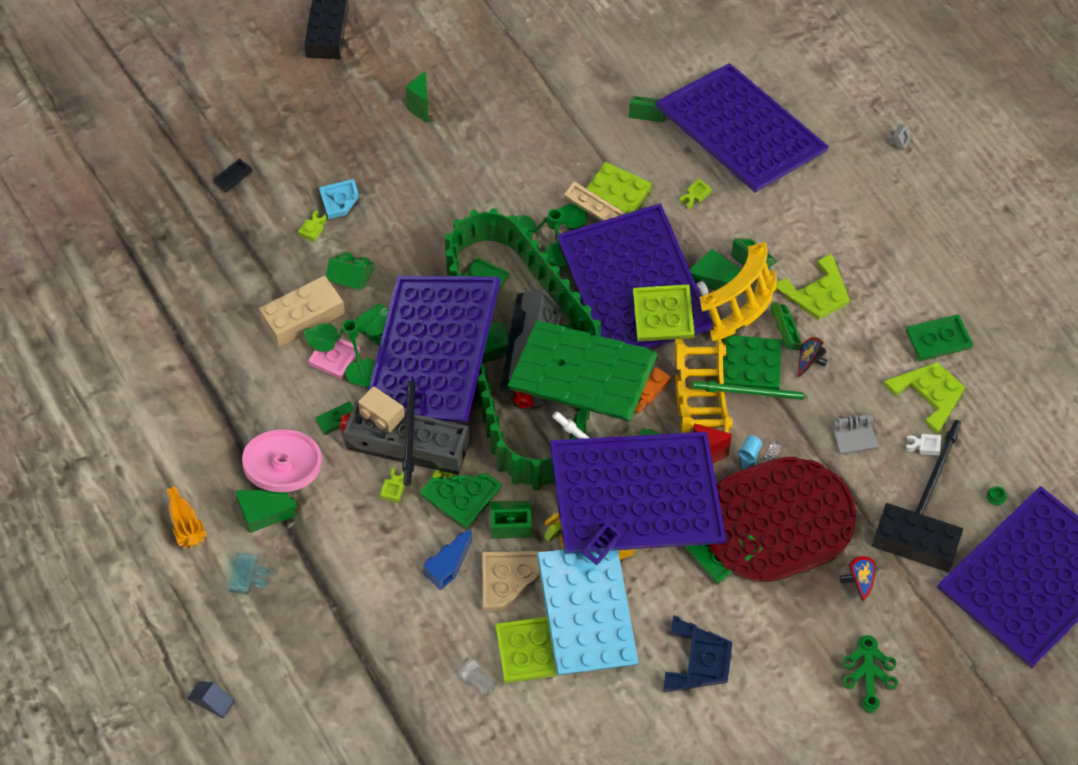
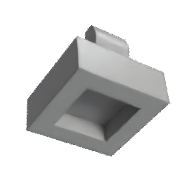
M898 125L896 130L891 131L893 137H888V141L891 145L896 144L898 150H905L911 136L906 125Z

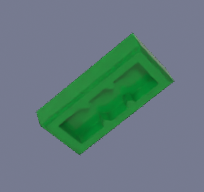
M349 401L315 417L323 434L327 435L339 429L342 416L352 412L353 406Z

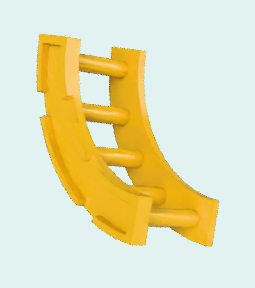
M767 242L748 246V258L739 274L720 289L700 296L702 312L709 310L713 320V330H710L713 342L717 339L736 333L735 330L743 325L745 327L750 325L771 303L773 299L772 294L777 288V274L775 269L768 270L766 263L768 253ZM755 280H757V285L753 293L751 284ZM745 291L748 301L739 309L736 296ZM729 301L733 314L720 320L716 307Z
M675 339V364H677V370H679V375H675L677 412L678 416L682 418V422H679L681 433H690L694 423L706 427H722L723 431L729 433V429H732V417H729L725 392L715 391V393L701 389H689L685 384V378H688V376H717V383L724 384L723 356H726V345H723L721 339L716 340V347H688L684 344L683 339ZM716 354V369H688V367H685V357L688 355ZM689 397H718L719 407H691L687 404V399ZM691 415H720L721 419H693L690 417Z

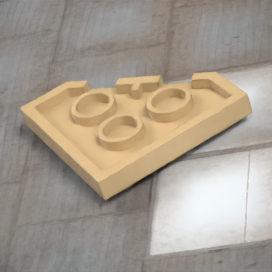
M543 551L482 552L483 611L504 610L540 576L536 554Z

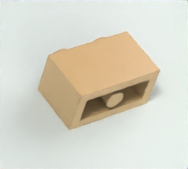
M374 386L358 401L361 416L372 420L378 428L385 429L389 433L405 417L404 406Z

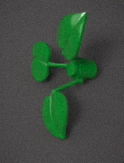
M574 204L565 205L560 209H551L548 212V216L544 217L543 221L536 228L535 222L531 217L526 215L515 216L516 224L520 228L527 227L529 230V240L532 239L533 233H536L545 223H547L550 229L555 230V243L547 245L545 253L549 255V262L563 268L568 267L557 240L558 230L564 224L567 228L573 230L582 228L587 219L586 211Z
M388 307L368 310L358 317L357 323L352 319L345 320L342 328H340L339 335L334 325L326 323L304 330V335L308 344L313 349L319 352H329L334 349L335 342H338L344 334L347 340L352 341L357 362H352L347 366L345 370L346 378L350 383L365 388L370 386L375 362L370 358L360 360L355 339L358 337L359 331L361 333L366 331L369 336L382 335L389 310Z

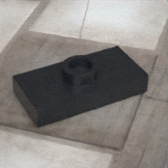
M239 158L216 176L213 182L224 192H228L252 173V168Z

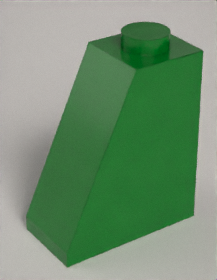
M713 249L690 269L695 284L703 281L707 288L712 290H718L725 286L741 271L740 268Z
M268 490L235 491L238 504L250 533L295 517L294 509L297 508L294 497H289L288 492H272Z

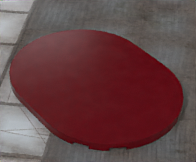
M797 457L773 459L735 472L717 484L726 542L725 544H710L707 547L710 548L711 554H714L715 559L721 562L723 567L727 570H732L734 574L742 578L759 582L786 579L829 563L844 551L855 530V503L851 492L843 480L835 472L832 473L825 468L823 464L811 459L805 460ZM750 534L753 536L754 539L748 538ZM748 555L753 556L746 562L745 557H747Z

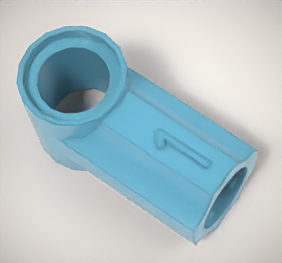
M748 435L738 451L740 456L739 463L742 469H747L757 464L759 450L763 444L756 436Z

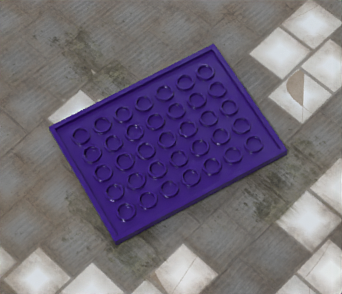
M730 63L656 102V107L755 193L827 152L829 147Z
M661 203L557 235L558 243L576 288L581 295L583 306L589 305L591 307L592 319L600 320L601 322L600 337L619 340L626 344L648 349L675 342V339L637 342L633 288L688 284L690 286L694 334L697 335L713 330V324L707 310L702 312L700 293Z
M397 276L369 390L373 386L404 406V412H406L408 381H415L414 414L447 422H468L501 280L498 277Z
M707 432L550 440L549 446L565 554L581 553L607 521L623 533V537L611 551L725 544L726 535ZM607 531L604 533L611 540L614 539V537ZM602 537L599 539L606 546L609 545V543ZM597 543L594 544L600 551L605 550Z
M1042 486L1033 492L937 586L943 594L1031 669L1078 623V516Z

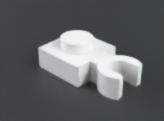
M921 434V439L912 435L907 436V443H914L906 445L908 452L920 450L921 455H940L941 435Z

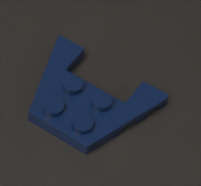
M673 615L671 636L691 638V650L687 675L665 672L663 692L727 683L732 641L710 631L706 632L698 628L697 625L691 622L687 623L681 620L680 617Z

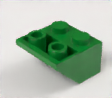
M342 252L329 258L326 278L331 282L360 290L366 286L375 263L370 262V259L367 257L356 258L353 257L352 253Z
M530 500L490 502L491 539L531 538Z

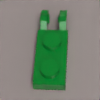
M778 302L772 303L770 306L771 315L775 316L777 327L783 338V344L786 348L800 350L803 345L788 307L784 304L780 305Z

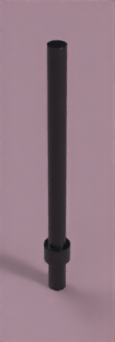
M408 381L405 457L402 462V471L404 472L403 485L411 486L412 472H414L412 458L415 381Z
M954 420L950 431L946 433L945 443L917 506L916 513L923 515L952 444L958 438L957 433L961 426V421Z

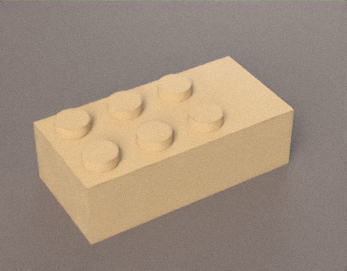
M325 275L259 308L261 321L278 347L303 336L306 329L320 324H327L345 314L343 300Z

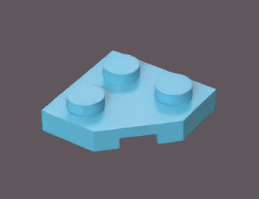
M354 179L319 187L328 220L347 215L359 198Z

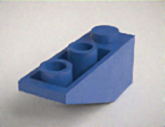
M470 529L458 534L451 544H446L436 556H432L425 561L423 565L424 575L439 590L456 578L472 542V531Z

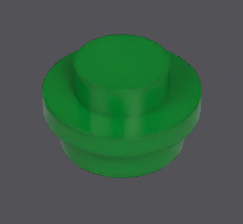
M1000 486L990 488L986 495L987 500L997 506L1004 504L1007 499L1005 490Z

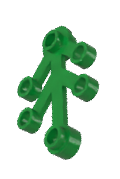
M864 635L858 640V649L850 656H845L842 660V667L846 670H851L855 662L864 655V663L853 674L844 677L843 686L846 689L854 688L856 682L865 674L866 696L863 699L862 708L867 713H875L879 708L880 701L875 696L874 675L890 691L896 689L898 680L894 676H888L874 664L873 656L883 664L884 669L887 671H893L897 662L893 657H887L878 649V642L874 637ZM865 642L870 643L871 646L868 647V646H866L864 643H865ZM848 660V661H850L852 664H851V665H847V664L845 663V661ZM886 662H891L893 666H888ZM846 680H851L853 684H847ZM888 681L894 682L895 685H889ZM868 700H873L875 704H869Z

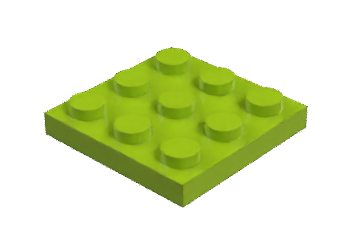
M605 161L586 189L627 214L638 209L652 189L653 183Z
M689 284L633 288L637 342L694 338Z
M547 617L495 624L504 684L557 676Z

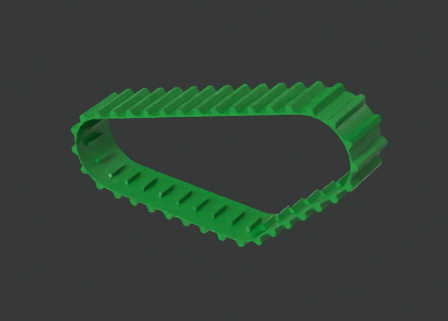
M492 208L489 212L481 213L474 209L470 211V216L465 217L463 220L455 219L453 221L452 233L445 235L447 276H462V273H459V260L457 256L468 245L480 241L503 243L518 254L578 331L600 336L601 322L600 320L592 319L591 307L589 305H581V295L579 292L572 293L570 291V281L559 277V267L549 265V255L539 252V242L537 240H529V230L527 227L520 228L516 224V217L514 215L507 217L498 214L496 208ZM482 358L475 390H478L479 406H482L483 422H486L487 438H490L491 454L496 455L498 471H506L512 477V484H528L532 486L533 490H539L541 485L549 483L555 485L551 457L537 460L525 458L511 451L504 443L503 431H499V415H495V399H491V384L486 381L487 369L486 366L482 365ZM577 408L579 413L574 414V423L578 429L586 434L590 411ZM570 433V439H578Z

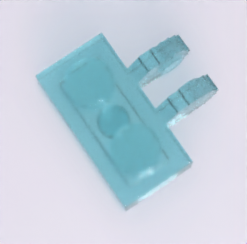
M237 552L228 591L249 595L251 585L266 588L268 582L262 578H255L254 573L258 576L267 577L270 576V569L256 566L258 561L257 555Z

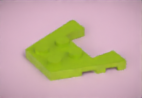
M832 254L825 256L817 262V266L826 275L825 277L798 291L787 278H784L777 282L775 292L783 294L788 301H794L800 305L799 308L817 320L849 304L850 299Z
M938 362L884 382V386L895 397L911 386L937 411L925 420V424L937 435L965 390V386Z

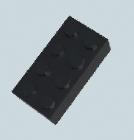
M312 0L305 38L306 58L341 60L349 11L348 0Z
M886 503L871 547L949 573L964 528Z

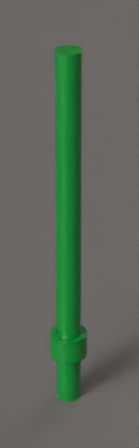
M692 381L691 383L692 389H701L712 393L721 391L803 400L804 397L803 392L719 384L716 381Z

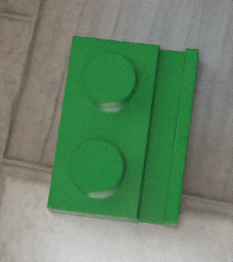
M477 257L475 263L471 265L464 276L498 277L501 280L499 292L505 280L509 278V272Z

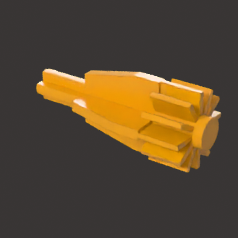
M175 486L171 489L168 488L166 492L170 499L169 510L174 525L173 533L179 547L182 546L183 549H186L189 545L190 549H192L193 545L199 546L198 542H204V537L207 536L202 521L200 519L197 520L194 509L185 498L180 497Z

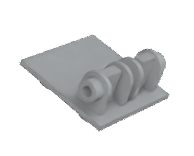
M865 413V415H854L853 417L848 416L831 420L840 454L878 448L871 422H873L872 415Z

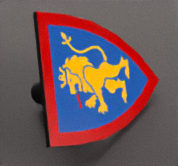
M811 337L802 343L797 377L804 374L813 362L826 366L827 359L822 358L826 354V349L822 347L824 342L820 338Z
M860 556L853 559L848 565L851 574L840 575L839 580L840 583L855 582L861 600L864 601L874 584L875 561L869 557Z

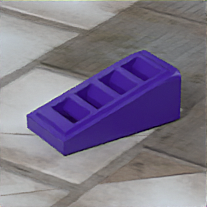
M607 521L583 549L581 554L598 566L620 541L623 533ZM607 531L614 537V539L611 540L604 533ZM602 537L609 543V545L606 546L599 539ZM597 543L605 550L601 552L594 544ZM592 549L600 556L596 558L588 551Z

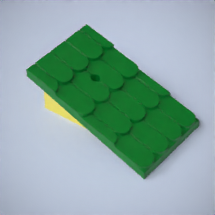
M536 320L534 329H532L526 343L527 345H525L512 378L508 383V387L511 390L630 422L657 358V353L645 347L626 344L623 341L595 336L588 332Z

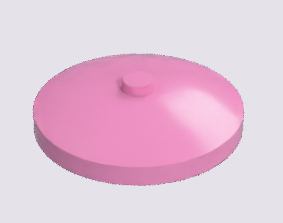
M279 429L262 433L253 438L244 449L242 465L246 477L254 485L272 492H290L301 489L316 479L322 466V454L317 443L309 436L294 430Z

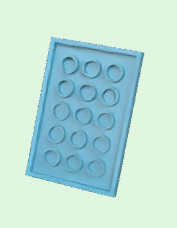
M564 550L537 553L557 676L638 665L618 550L610 551L598 566L581 553L565 554ZM590 552L596 558L600 556L596 552Z

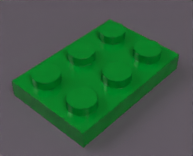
M959 314L906 327V334L919 362L972 349L973 342Z

